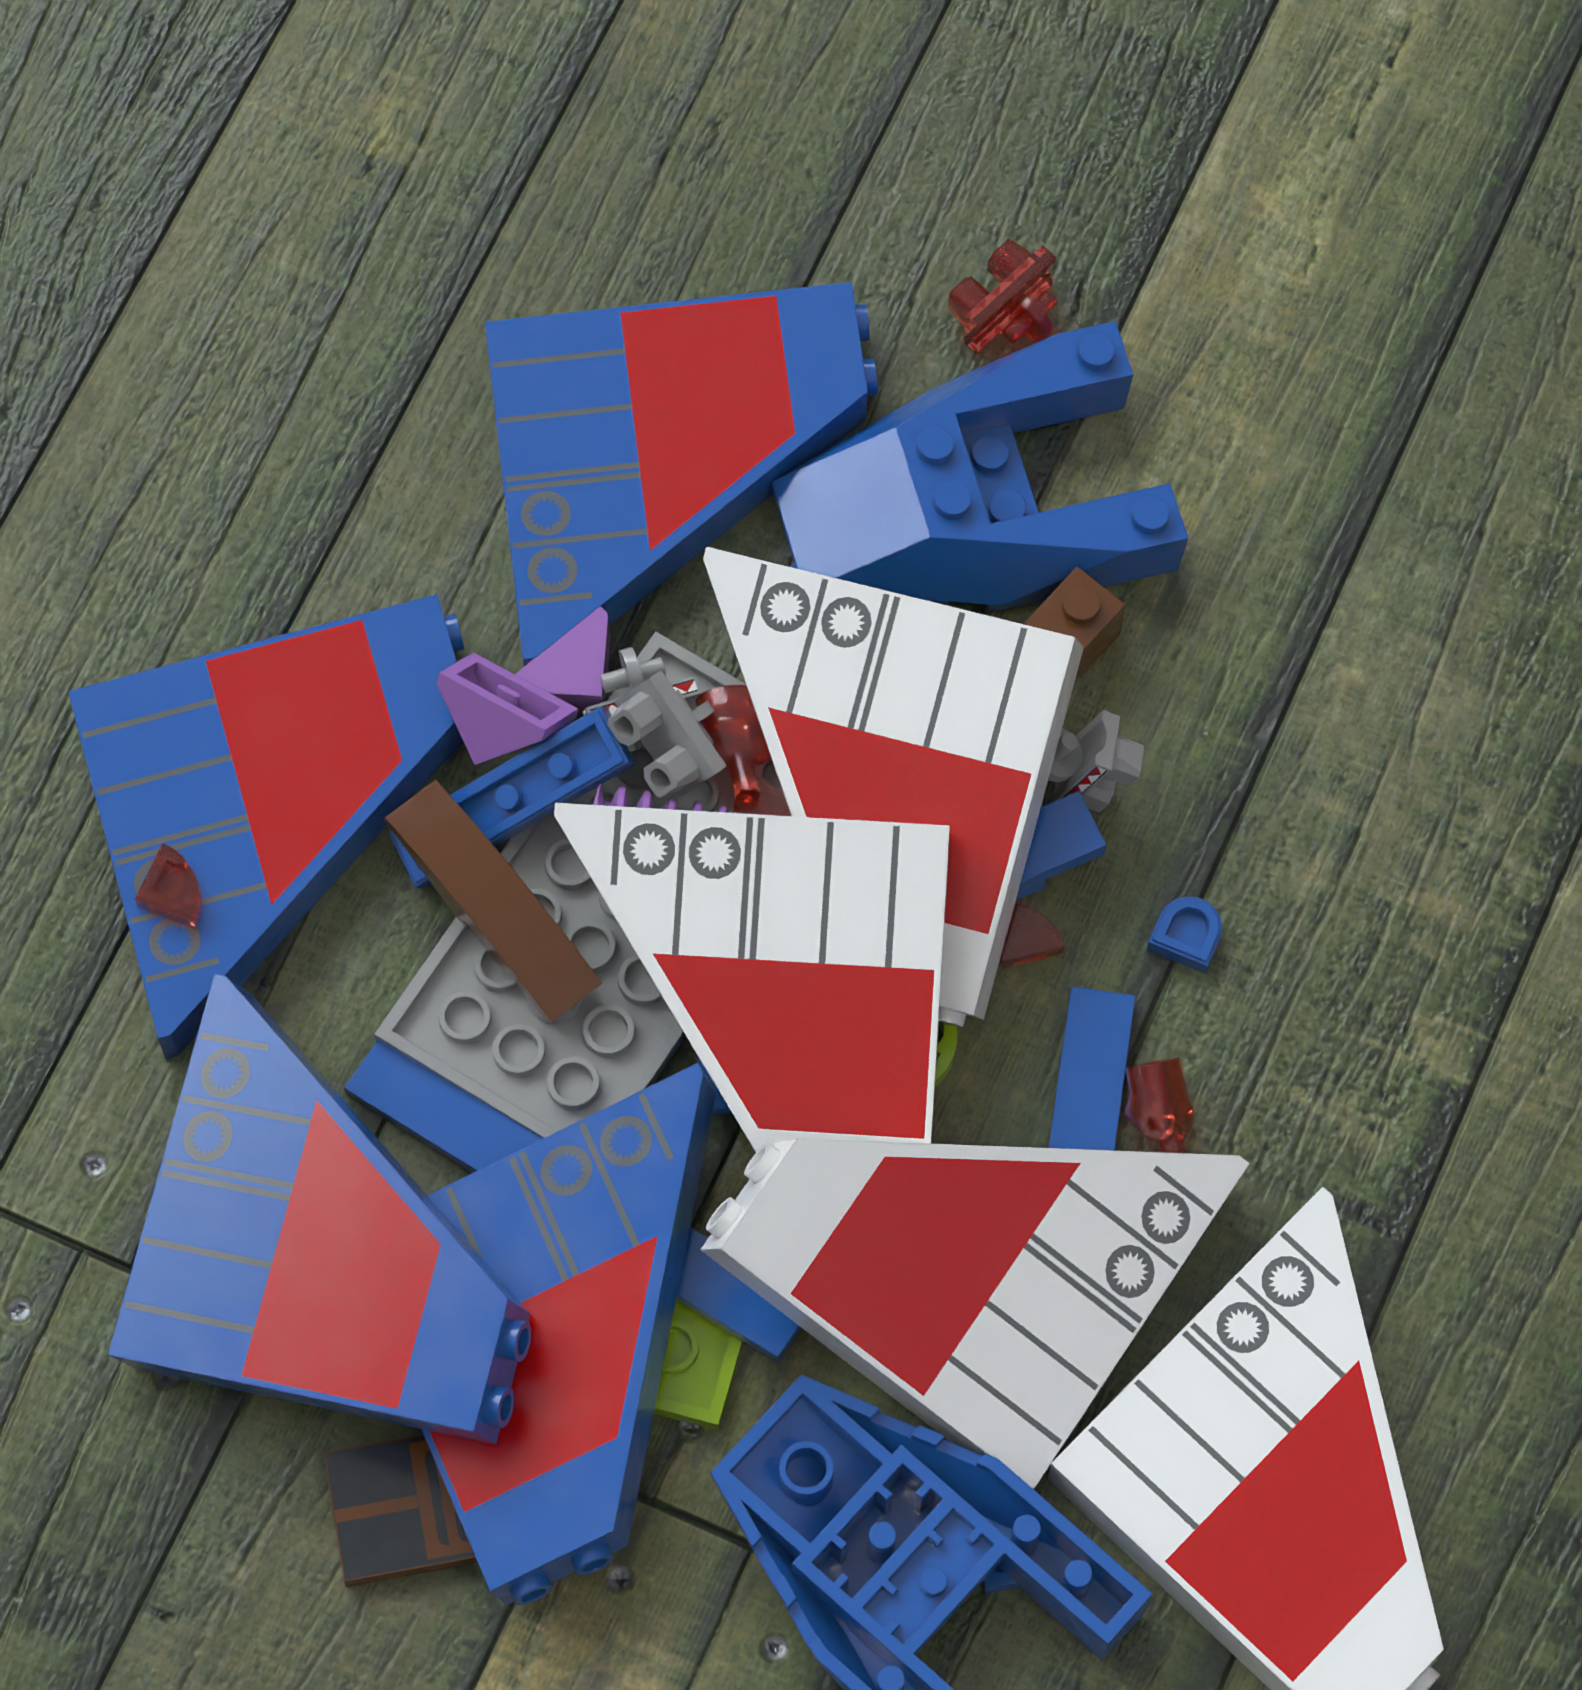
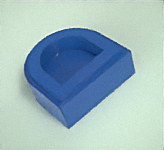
M1190 896L1177 898L1162 910L1148 941L1147 950L1206 974L1222 933L1221 918L1217 910L1201 898Z

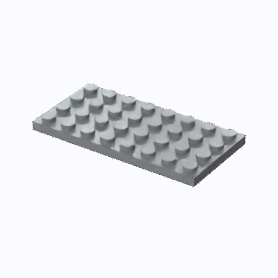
M655 631L637 657L638 662L642 663L661 657L666 670V678L669 682L694 675L697 676L702 692L697 698H694L697 707L708 700L715 710L700 722L714 741L712 745L727 766L681 797L676 792L663 797H657L644 779L643 768L652 763L654 759L642 743V750L631 753L636 765L602 784L604 801L610 802L621 785L627 787L629 806L633 807L636 806L646 790L652 792L655 809H662L671 795L677 797L679 810H690L695 801H701L703 811L717 812L720 806H726L727 813L792 816L747 685ZM628 687L615 690L607 701L622 697L629 692ZM598 787L569 804L593 805ZM554 813L513 836L500 854L562 929L601 980L602 984L556 1020L546 1023L508 971L503 972L468 924L465 921L460 922L456 917L374 1034L376 1042L380 1041L542 1138L654 1085L686 1037L554 817Z

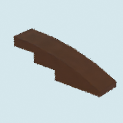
M437 780L431 782L383 818L460 922L465 921L500 969L503 972L508 971L546 1023L556 1020L602 984L601 980L519 875Z

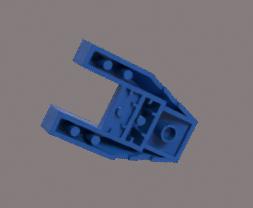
M1116 321L1055 334L937 386L771 482V490L795 568L947 606L948 602L987 604L988 610L996 611L1045 601L1076 567L1080 568L1103 587L1177 571L1185 551L1188 535L1170 483L1038 512L1013 433L1124 409L1134 374Z
M802 1374L710 1472L714 1483L815 1660L844 1690H954L916 1655L995 1567L1010 1576L1019 1588L1102 1661L1144 1615L1153 1594L998 1458L986 1453L983 1456L945 1440L944 1435L921 1425L917 1428L880 1412V1408Z

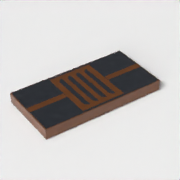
M424 1434L323 1452L343 1579L346 1587L478 1563Z

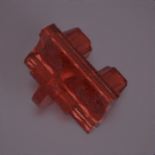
M1007 239L993 252L987 264V271L1001 282L1000 285L990 293L970 276L965 277L949 293L948 308L958 321L965 326L964 344L974 353L978 354L1001 332L1012 344H1015L1023 335H1027L1037 342L1046 339L1053 332V326L1047 313L1057 305L1054 296L1047 292L1053 285L1049 267L1055 263L1056 256L1043 245L1032 254L1013 240Z

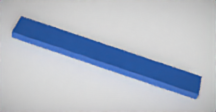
M380 1041L375 1043L344 1086L347 1096L471 1173L543 1139ZM690 1227L676 1300L779 1364L803 1328L702 1252L701 1248L708 1240V1237Z

